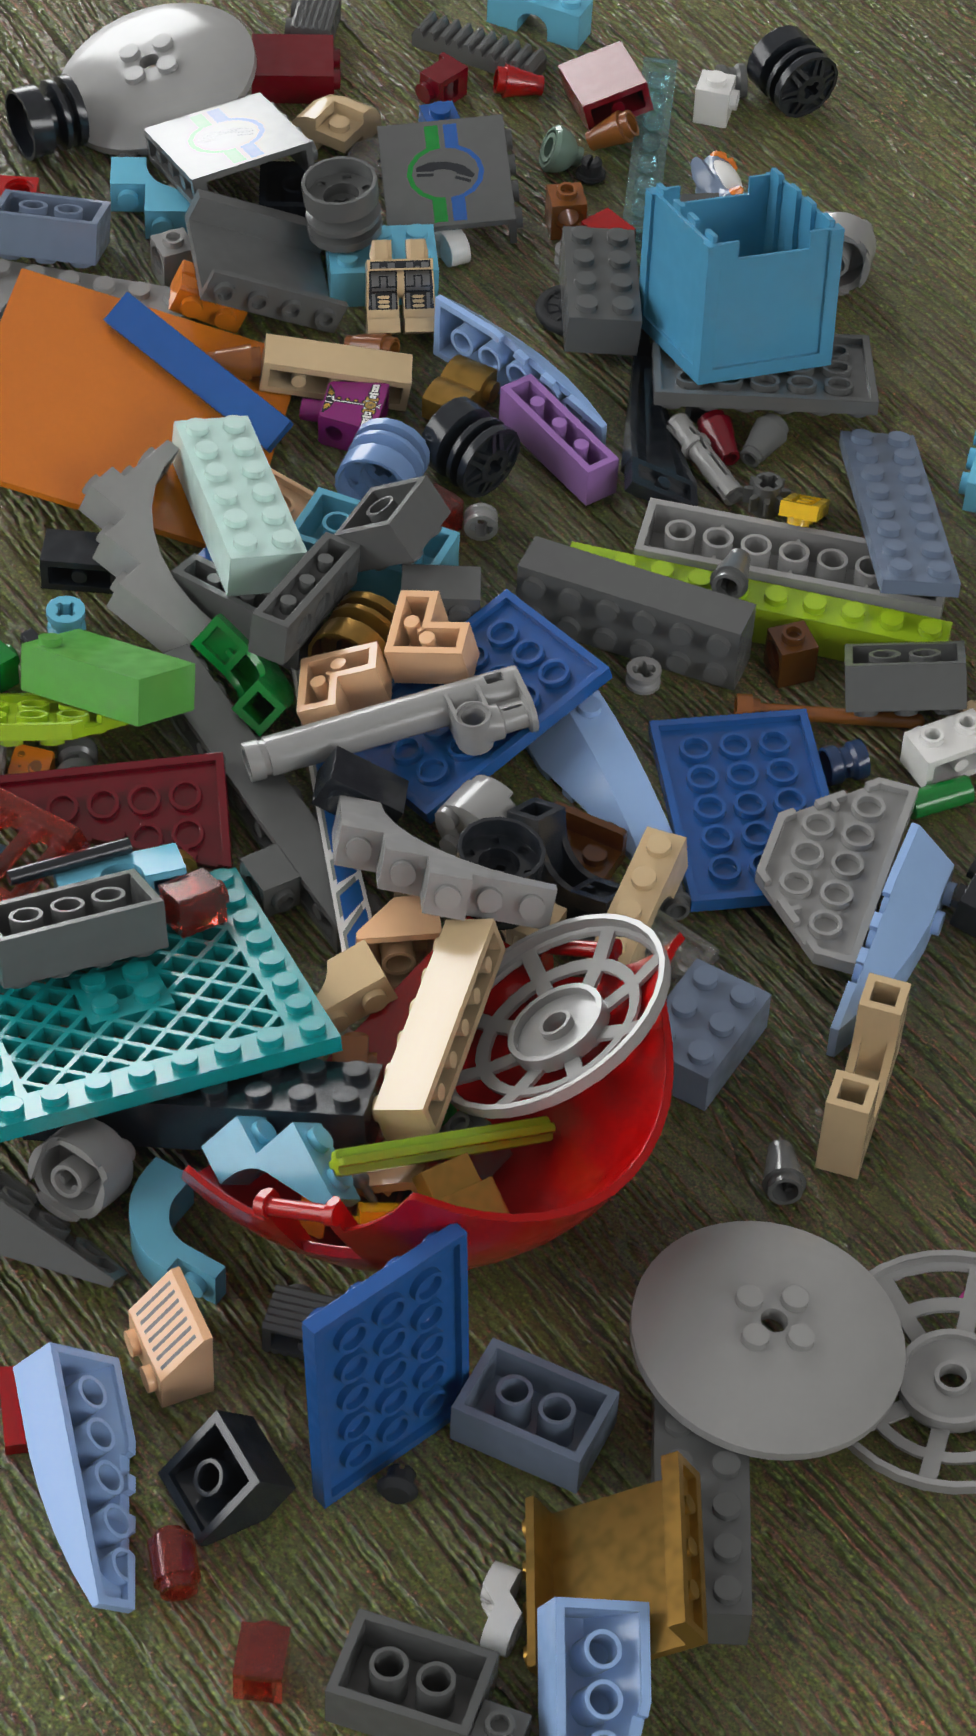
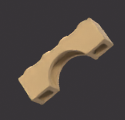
M646 827L607 913L626 915L643 922L651 928L663 901L667 897L674 899L688 868L686 837ZM599 936L595 937L594 941H598ZM616 936L623 944L622 954L618 958V962L627 965L645 958V946L634 940Z
M365 939L327 960L326 979L321 990L316 995L339 1033L345 1031L348 1026L365 1016L382 1010L388 1003L398 998Z

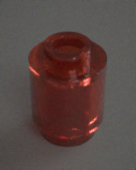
M167 1525L159 1528L155 1535L147 1541L153 1586L159 1591L160 1597L165 1601L176 1602L189 1599L197 1594L198 1584L201 1581L195 1536L191 1531L183 1529L179 1525Z

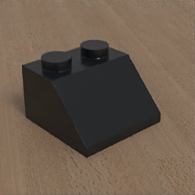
M216 1410L158 1472L199 1546H208L266 1520L296 1489L255 1418Z

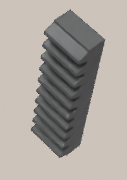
M431 11L412 33V46L437 55L445 52L463 64L493 74L497 66L504 67L506 63L537 75H541L546 70L547 56H545L542 47L533 52L530 43L521 48L518 39H515L512 44H509L506 35L497 40L495 31H491L486 36L483 27H479L474 32L471 23H467L462 28L459 19H455L450 24L447 15H443L438 20L435 11Z

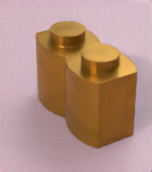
M459 354L454 356L444 368L441 376L435 378L426 389L422 397V417L430 420L444 404L458 397L465 396L472 399L483 408L488 402H494L500 389V383L497 382V369Z

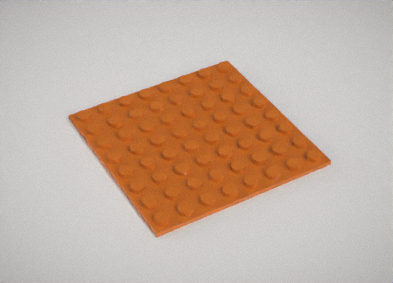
M21 268L0 321L1 487L78 510L85 497L82 489L92 476L97 474L101 477L111 467H114L120 473L129 465L135 468L139 459L150 447L156 450L166 440L172 442L174 421L189 420L191 418H221L223 416L104 321V318L121 298ZM148 307L206 354L216 350L251 344V347H260L262 360L264 343ZM252 377V381L239 379L286 416L292 395L259 391L260 377ZM262 448L270 465L275 448L271 453ZM172 463L167 474L155 486L152 503L154 533L204 549L206 544Z

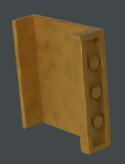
M679 1451L661 1456L662 1480L551 1513L534 1495L525 1498V1518L522 1520V1532L526 1540V1560L523 1561L522 1571L526 1581V1602L523 1604V1616L527 1624V1644L523 1648V1657L528 1670L537 1677V1608L554 1597L649 1602L651 1660L708 1644L700 1473Z

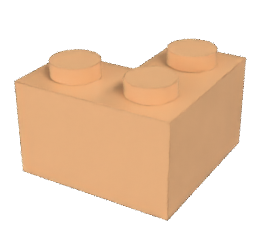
M400 590L384 649L394 682L448 684L473 677L480 653L470 622H449L439 591Z
M371 642L301 659L297 715L302 725L391 700L393 677L378 642Z

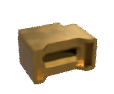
M468 1152L427 1169L412 1178L419 1194L456 1206L486 1212L510 1213L493 1177L491 1176L481 1181Z

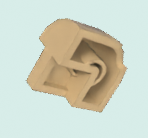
M329 94L314 100L291 123L296 127H300L302 133L308 139L314 141L317 150L322 145H326L345 153L355 143L364 146L378 132L377 126H381V116L374 107L346 96Z

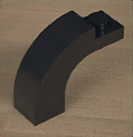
M533 797L508 810L507 818L516 819L532 827L542 838L546 855L541 882L557 886L555 903L567 908L566 919L590 915L591 913H607L620 884L592 874L578 861L571 849L567 836L566 807Z

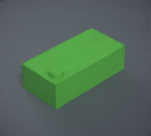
M79 628L59 634L42 633L38 635L36 640L21 643V690L139 727L194 710L195 663Z

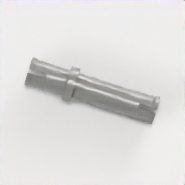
M686 413L674 415L668 421L670 425H667V429L680 443L684 456L697 465L726 505H733L740 501L743 497L744 488L734 478L720 457L713 451L707 435L700 433Z

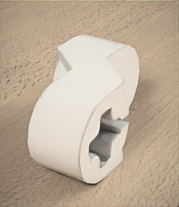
M462 229L434 232L437 257L441 258L447 267L470 262L471 249Z
M495 1560L483 1581L480 1595L481 1606L488 1616L482 1632L480 1646L497 1651L500 1656L508 1658L520 1636L523 1622L522 1612L515 1601L523 1571Z

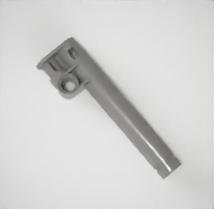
M511 665L261 737V740L253 739L241 743L240 747L250 781L253 783L267 779V776L270 775L274 777L325 762L336 746L351 753H357L447 726L458 748L463 753L472 756L482 755L493 747L495 741L505 739L508 733L529 728L532 733L539 731V719L532 697L517 667Z

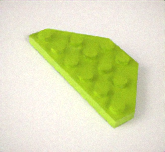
M0 693L1 746H20L24 743L23 741H40V744L44 746H58L64 744L65 740H74L92 734H102L107 732V730L128 725V723L36 694Z

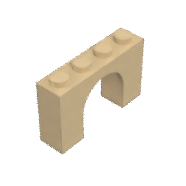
M869 972L858 1004L854 1033L845 1071L836 1070L825 1103L815 1168L858 1179L899 1052L911 983Z

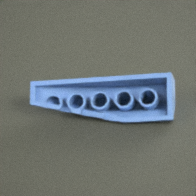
M441 294L435 297L434 355L448 363L454 356L459 354L497 369V382L500 383V387L532 374L604 445L606 444V422L576 386L547 359L511 333L503 330L464 305Z
M599 690L595 691L525 748L539 772L547 780L553 779L562 788V794L571 803L577 802L587 814L607 822H612L627 831L625 855L630 860L633 858L646 827L672 833L667 818L633 747Z
M911 823L882 891L884 898L879 912H874L865 947L861 946L851 981L847 983L830 1027L826 1051L828 1056L835 1057L852 1042L858 1004L869 972L906 982L924 953L931 935L939 936L946 915V912L942 911L943 906L951 907L949 904L958 886V883L951 882L954 864L919 824Z
M49 1342L13 1367L28 1452L38 1490L57 1541L71 1571L92 1607L130 1613L135 1610V1555L129 1550V1537L136 1533V1516L129 1514V1496L136 1493V1477L129 1474L130 1458L136 1455V1440L120 1360L117 1357Z
M554 1597L538 1607L539 1736H641L644 1721L649 1716L652 1702L649 1602Z

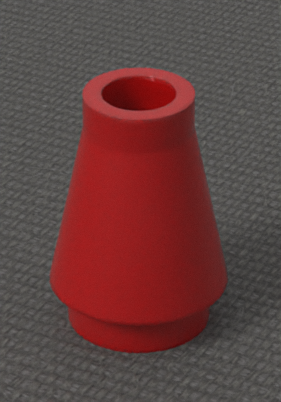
M506 63L504 67H496L493 79V92L501 94L502 98L530 95L542 96L545 77L544 75H537Z

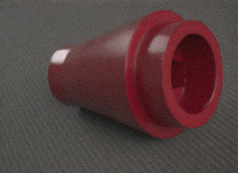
M712 410L703 414L697 421V430L707 435L713 451L726 466L733 465L739 460L740 453L737 449L730 416L725 415L722 410Z

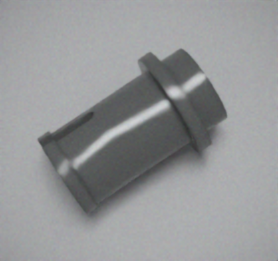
M682 881L674 899L667 897L660 906V912L672 921L682 920L690 913L691 898L688 893H685Z

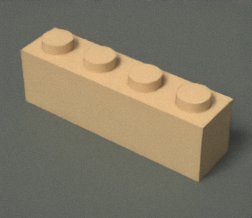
M266 333L261 360L259 391L323 400L328 383L332 381L390 384L389 409L406 411L412 385L413 354Z

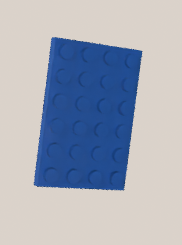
M508 589L504 590L465 621L470 622L480 653L474 676L515 665L534 702L539 719V731L532 733L529 728L508 733L505 739L495 741L493 747L487 753L477 756L467 755L458 748L448 726L353 753L408 780L405 804L429 824L435 821L437 810L468 779L472 780L476 775L490 777L613 678L609 666ZM392 679L391 700L445 684L395 683L394 679Z
M807 709L649 721L648 734L670 828L673 834L686 837L688 868L683 877L685 892L691 898L690 912L771 906L755 883V875L778 813L790 808H794L797 812L814 806L816 799L830 795Z
M458 1223L449 1224L440 1231L430 1233L419 1245L402 1256L392 1258L386 1263L384 1268L366 1280L354 1283L345 1294L325 1307L316 1308L302 1321L313 1497L324 1509L451 1421V1407L469 1378L467 1232Z

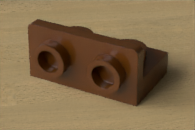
M554 801L555 804L566 807L567 836L571 849L578 861L592 874L610 880L625 858L627 831L612 822L599 819L576 807Z

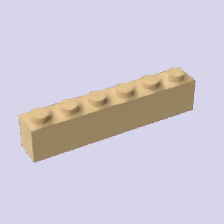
M494 918L465 919V921L446 919L440 936L434 941L433 954L428 967L422 972L421 985L417 996L410 1003L409 1016L405 1027L398 1034L395 1053L391 1063L386 1065L385 1079L379 1094L374 1097L372 1102L373 1118L379 1123L386 1141L435 1134L440 1131L506 951Z

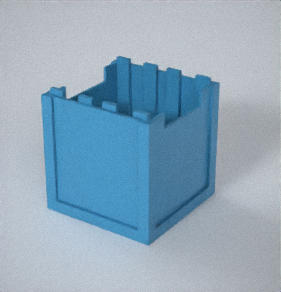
M776 167L771 168V172L749 176L748 193L681 202V186L679 185L665 187L662 183H656V187L646 188L639 278L642 313L641 328L697 385L831 365L845 229L839 223H835V219L831 215L822 213L817 208V203L809 196L804 197L802 190L794 183H788L785 180L784 174Z

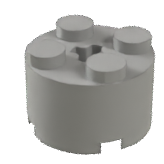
M825 211L822 213L831 215L835 219V223H839L845 229L838 296L849 294L850 290L858 286L860 288L866 282L876 253L877 243L873 232L874 228L868 220L861 219L847 212Z
M476 775L472 780L468 779L435 813L436 827L442 838L439 841L442 851L456 856L459 835L469 824L482 818H507V811L516 807L510 799L513 792L500 781L486 775Z
M95 1118L65 1125L37 1146L30 1156L28 1162L29 1179L31 1181L34 1178L40 1190L35 1195L50 1213L62 1220L77 1222L79 1219L85 1218L89 1220L115 1201L130 1186L133 1178L132 1161L136 1155L135 1148L131 1142L121 1138L111 1127Z

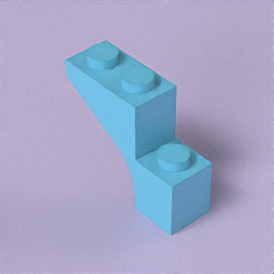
M111 157V212H144L145 239H150L151 235L184 227L187 232L184 216L190 203L176 188L164 185L150 175L147 169L146 157Z
M237 1115L201 1146L220 1184L250 1185L258 1177L268 1173L313 1203L326 1204L333 1196H339L346 1207H352L361 1200L353 1186L352 1175L338 1177L334 1170H330L331 1153L335 1149L331 1135L323 1128L321 1123L292 1122L277 1135L276 1130L267 1121L266 1117Z

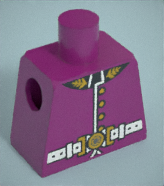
M332 381L328 383L323 401L309 398L302 399L299 418L300 420L318 423V441L321 444L348 451L355 434L363 423L375 418H387L389 413L390 384Z

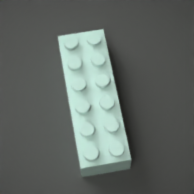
M229 415L221 418H191L189 420L174 421L172 443L179 448V451L173 461V466L226 595L240 596L271 593L302 559L307 550L249 417Z

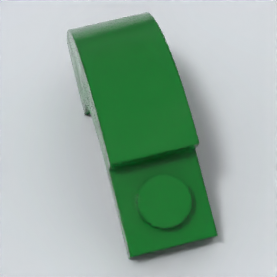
M222 613L217 614L191 642L234 687L239 700L231 709L259 736L264 735L293 704L294 694L292 688L276 662L248 652L249 640Z

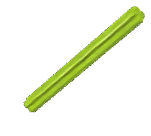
M540 1116L336 1149L331 1153L329 1167L330 1170H334L336 1176L344 1177L452 1159L466 1152L470 1156L547 1143L553 1140V1132L556 1131L555 1123L550 1122L549 1117Z

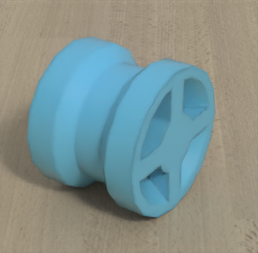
M67 595L52 599L46 607L47 633L59 634L78 628L87 631L84 620L86 615L84 603L74 596Z

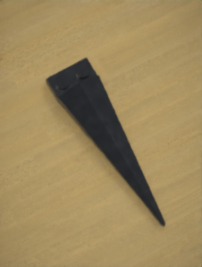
M641 328L637 356H633L620 468V471L624 474L625 492L647 501L651 497L698 506L697 482L681 451L679 442L667 429V425H670L668 423L670 417L667 408L661 405H654L651 344L649 335Z

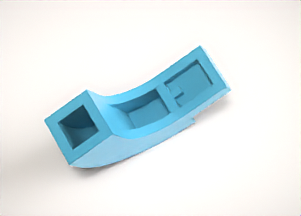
M156 1156L139 1176L130 1197L129 1228L134 1260L143 1276L152 1286L170 1269L180 1266L193 1296L196 1298L202 1297L217 1305L226 1294V1266L188 1246L173 1232L177 1222L194 1204V1192L182 1180V1170Z

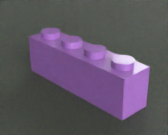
M532 374L500 387L499 420L516 431L520 442L585 506L616 493L619 458Z

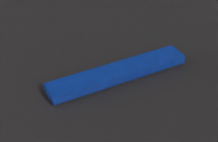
M129 292L124 294L104 318V321L223 417L229 415L248 416L261 447L267 452L271 453L294 425L291 420Z

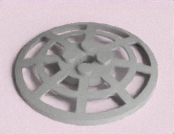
M609 913L590 914L566 919L541 928L506 948L492 988L521 965H524L531 981L510 996L493 1016L482 1013L477 1027L483 1033L476 1049V1067L462 1070L456 1084L458 1086L482 1080L491 1091L504 1097L495 1104L485 1105L464 1100L455 1089L450 1104L471 1116L488 1119L528 1115L558 1105L580 1094L621 1064L642 1042L656 1022L665 1004L670 987L671 965L668 953L651 928L643 922L626 915ZM599 936L593 958L572 961L546 972L539 957L540 954L571 941ZM616 936L639 942L652 952L653 956L636 974L625 964L609 959ZM658 970V979L653 996L639 1020H636L641 1007V986ZM586 973L582 983H570L555 988L552 985L565 978ZM603 973L617 977L625 983L605 999L596 990ZM537 993L538 997L530 1002L515 1020H508L524 1002ZM629 998V1008L623 1024L608 1025L610 1012ZM497 1035L508 1036V1048L511 1053L491 1061V1051ZM611 1041L597 1057L583 1066L582 1057L600 1042ZM520 1065L527 1071L515 1086L503 1083L495 1077L496 1074ZM565 1068L566 1077L549 1084L533 1087L544 1073ZM522 1098H530L527 1100L519 1101Z
M951 1249L927 1250L902 1255L869 1270L887 1293L895 1307L902 1330L910 1342L906 1348L905 1371L898 1391L900 1400L893 1403L887 1415L872 1431L877 1430L893 1446L923 1461L917 1475L901 1470L878 1458L859 1442L847 1448L873 1470L898 1483L923 1491L951 1495L976 1494V1481L938 1479L942 1464H976V1451L945 1452L950 1433L976 1431V1334L974 1333L976 1328V1252ZM954 1271L969 1273L963 1298L935 1297L908 1304L895 1281L905 1277L929 1272ZM936 1313H959L956 1329H939L928 1333L925 1332L917 1318ZM946 1374L961 1376L965 1383L959 1387H948L941 1382L940 1378ZM912 1416L922 1425L931 1428L927 1446L923 1447L906 1439L895 1431L890 1424Z

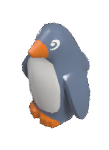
M715 150L704 160L698 157L692 159L690 166L692 178L696 184L695 193H719V197L746 193L744 192L741 178L736 172L738 169L736 162L732 157L727 158V153Z

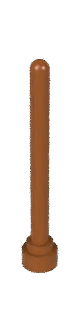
M736 693L733 714L807 709L810 722L907 729H913L925 724V718L919 713L913 716H898L892 711L878 712V715L873 717H858L854 715V712H846V708L761 703L760 698H753V694Z

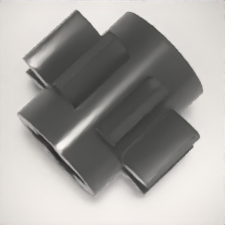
M762 472L756 475V477H750L749 485L744 486L742 501L749 503V513L752 512L756 517L762 519H771L777 516L781 500L791 494V489L784 488L785 479L773 472Z

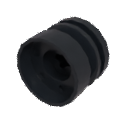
M791 25L778 27L766 34L755 45L747 64L749 79L787 117L793 118L808 115L820 108L830 97L838 78L836 64L801 29Z
M67 74L55 76L53 80L50 78L42 80L38 88L31 83L6 92L5 110L8 125L17 148L28 161L54 154L56 146L64 151L71 149L72 145L78 147L88 143L90 134L85 104L77 85Z
M465 396L454 398L444 404L431 417L422 433V437L425 439L430 451L429 467L440 475L447 477L453 485L474 498L485 496L495 490L511 472L520 452V439L517 432L504 425L501 420L492 417L486 409Z
M489 817L469 824L460 833L456 857L493 870L541 881L546 849L542 838L532 827L516 819ZM495 921L498 930H509L520 926Z

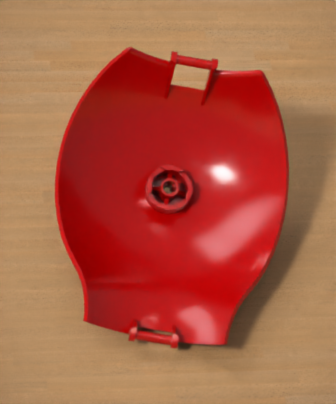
M681 932L664 946L668 953L670 964L678 947L685 940ZM615 938L609 959L618 961L623 950V944L618 938ZM503 941L505 948L511 946ZM571 941L540 954L539 957L547 972L554 968L553 955L593 958L598 941ZM433 950L394 989L398 998L388 1003L382 1010L371 1013L354 1031L363 1032L369 1036V1052H377V1064H383L384 1074L386 1065L391 1063L395 1053L398 1034L405 1027L409 1016L410 1003L417 996L421 985L422 972L428 967ZM653 954L626 966L636 974ZM524 965L512 971L491 989L483 1014L493 1016L510 996L531 981ZM658 970L641 986V1007L636 1020H639L653 996L658 979ZM603 973L596 990L605 999L625 983L617 977ZM568 977L552 985L555 988L570 983H582L585 977ZM537 993L524 1002L508 1020H515L520 1012L538 997ZM667 997L656 1022L642 1042L621 1064L600 1081L558 1105L532 1114L513 1118H485L492 1124L547 1116L550 1122L555 1123L556 1126L552 1141L510 1149L513 1155L492 1176L510 1213L486 1212L456 1206L419 1193H412L398 1207L386 1215L359 1225L339 1196H333L326 1204L301 1201L302 1195L268 1173L261 1175L250 1185H224L219 1183L211 1165L198 1172L188 1165L182 1172V1180L208 1203L257 1235L289 1250L333 1265L378 1272L384 1268L389 1260L396 1256L404 1255L419 1245L430 1233L440 1231L449 1224L458 1223L467 1232L468 1270L517 1256L548 1243L592 1216L633 1179L650 1157L666 1121L671 1103L674 1079L673 1041ZM629 998L610 1012L608 1025L623 1024L629 1008ZM476 1030L462 1070L476 1067V1049L483 1031ZM497 1035L491 1051V1061L511 1053L508 1048V1036ZM611 1041L600 1042L582 1057L583 1066L597 1057ZM332 1054L325 1061H332ZM520 1065L496 1074L495 1077L503 1083L515 1086L527 1071ZM565 1068L544 1073L533 1087L549 1084L566 1077ZM482 1080L455 1087L457 1093L468 1102L488 1105L495 1104L504 1097L491 1091ZM522 1098L519 1101L527 1100L530 1098ZM381 1128L375 1143L382 1142L385 1139ZM298 1220L319 1222L328 1226L324 1238L317 1239L309 1235Z

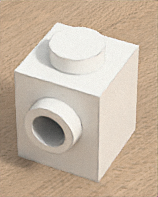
M702 70L695 89L693 123L726 129L732 110H737L740 98V90L735 89L736 75L718 70Z

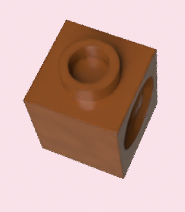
M563 182L546 185L544 219L550 240H561L563 226H581V221L587 218V201L581 182Z

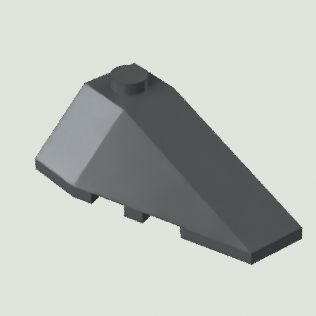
M0 1168L1 1256L109 1288L124 1281L128 1275L127 1271L92 1241L82 1237L75 1239L69 1234L71 1232L69 1228L71 1223L69 1221L62 1220L40 1209L39 1205L41 1203L35 1195L36 1193Z

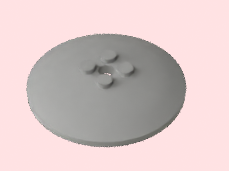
M169 3L132 12L104 26L75 51L64 67L62 74H67L72 78L85 104L90 137L88 143L84 145L98 152L111 155H119L120 153L132 155L137 152L142 156L149 155L144 134L145 128L246 97L255 77L257 57L250 34L245 26L233 15L204 4ZM156 64V66L146 69L148 66Z
M733 1221L707 1226L686 1234L661 1251L651 1262L638 1284L631 1307L629 1328L633 1355L646 1385L655 1398L676 1420L696 1435L729 1451L766 1460H806L845 1449L864 1438L878 1426L893 1405L903 1380L906 1361L905 1339L901 1322L887 1293L863 1265L841 1248L819 1236L791 1226L762 1221ZM765 1319L775 1320L782 1325L784 1330L772 1332L762 1325L761 1321Z

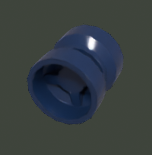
M861 739L847 741L840 748L830 745L819 749L818 753L827 786L840 785L846 778L861 780L870 776V757Z

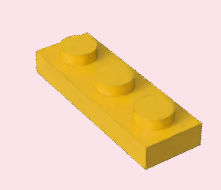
M792 493L781 500L778 515L787 517V524L809 527V525H813V522H818L828 515L830 499Z

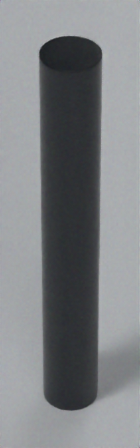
M125 837L6 870L7 881L11 887L132 853V845L130 839Z

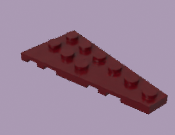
M223 752L0 775V825L95 845L128 837L132 845V852L176 843L178 849H182L191 855L198 866L212 869L233 868L226 763Z

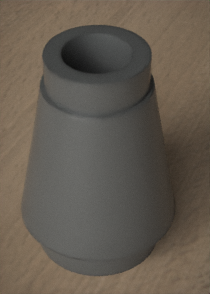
M766 413L764 416L758 417L740 452L741 460L750 467H758L760 463L787 441L789 429L786 422L773 413Z
M740 548L732 549L710 576L712 591L735 598H740L747 592L751 561L748 552Z
M776 1140L770 1143L767 1148L762 1188L772 1202L780 1205L792 1204L801 1198L807 1182L793 1145L787 1140Z

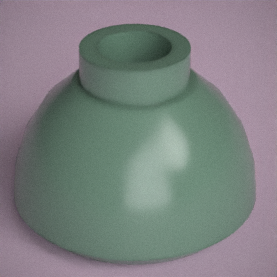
M557 124L549 129L543 139L539 154L540 166L544 172L559 173L571 166L578 167L584 156V148L578 146L576 138L567 128Z

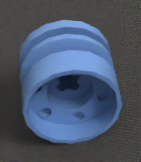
M375 418L363 423L355 434L348 452L335 474L337 493L361 500L371 487L424 476L430 463V451L425 439L414 428L402 421L390 418Z

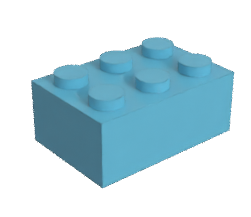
M433 224L383 225L381 235L377 240H391L392 259H406V239L424 238L426 240L428 258H433L435 297H437L439 291V265ZM371 245L350 253L326 251V269L330 298L345 301L348 303V307L366 306L365 262L369 260ZM399 298V305H402L401 298Z

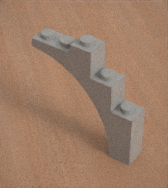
M166 440L156 450L150 447L139 459L135 468L129 465L120 473L114 467H111L101 477L97 474L92 476L82 489L85 497L78 510L102 528L96 537L99 545L92 558L116 577L110 586V590L114 593L106 607L162 653L188 644L192 651L195 652L197 649L191 642L211 622V619L189 599L173 578L160 553L153 528L152 503L155 486L167 474L179 451V448L169 440Z
M340 795L332 829L334 865L376 872L377 889L420 896L421 910L424 914L465 921L466 916L482 919L494 918L498 922L537 929L550 925L557 894V886L555 884L522 878L458 858L421 841L399 827L385 813L381 802Z

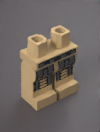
M424 238L405 240L406 259H392L391 240L371 241L369 260L365 262L366 334L390 333L391 335H398L401 333L399 298L402 299L403 334H434L435 287L433 258H428V249Z

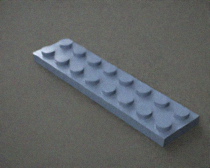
M866 429L841 431L839 447L880 593L958 598L961 582L914 435H909L902 431H892L889 434L872 433Z

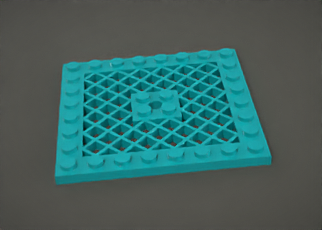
M236 867L230 869L219 868L211 871L209 874L188 879V881L196 882L199 885V893L190 904L165 909L169 947L163 948V950H155L152 955L147 957L132 956L116 960L112 965L103 968L89 967L73 971L70 976L64 978L49 977L32 982L25 988L4 989L0 984V993H4V995L0 994V1143L343 1051L341 1035ZM18 1036H22V1037H27V1038H26V1039H22V1038H17V1037H18ZM114 1036L123 1037V1039L114 1038ZM211 1036L220 1037L221 1039L211 1038ZM72 1047L80 1048V1051H79V1050H75V1049H71V1048H72ZM99 1053L108 1054V1056L99 1055ZM30 1058H31V1059H36V1060H38V1061H37V1062H35V1061H30L29 1059H30ZM126 1059H132V1060H136V1061H135V1062H132V1061H127ZM56 1064L64 1065L65 1067H58ZM83 1070L92 1071V1073L83 1072ZM43 1081V1082H47V1083H49V1084H48V1085H45V1084H41L40 1082Z

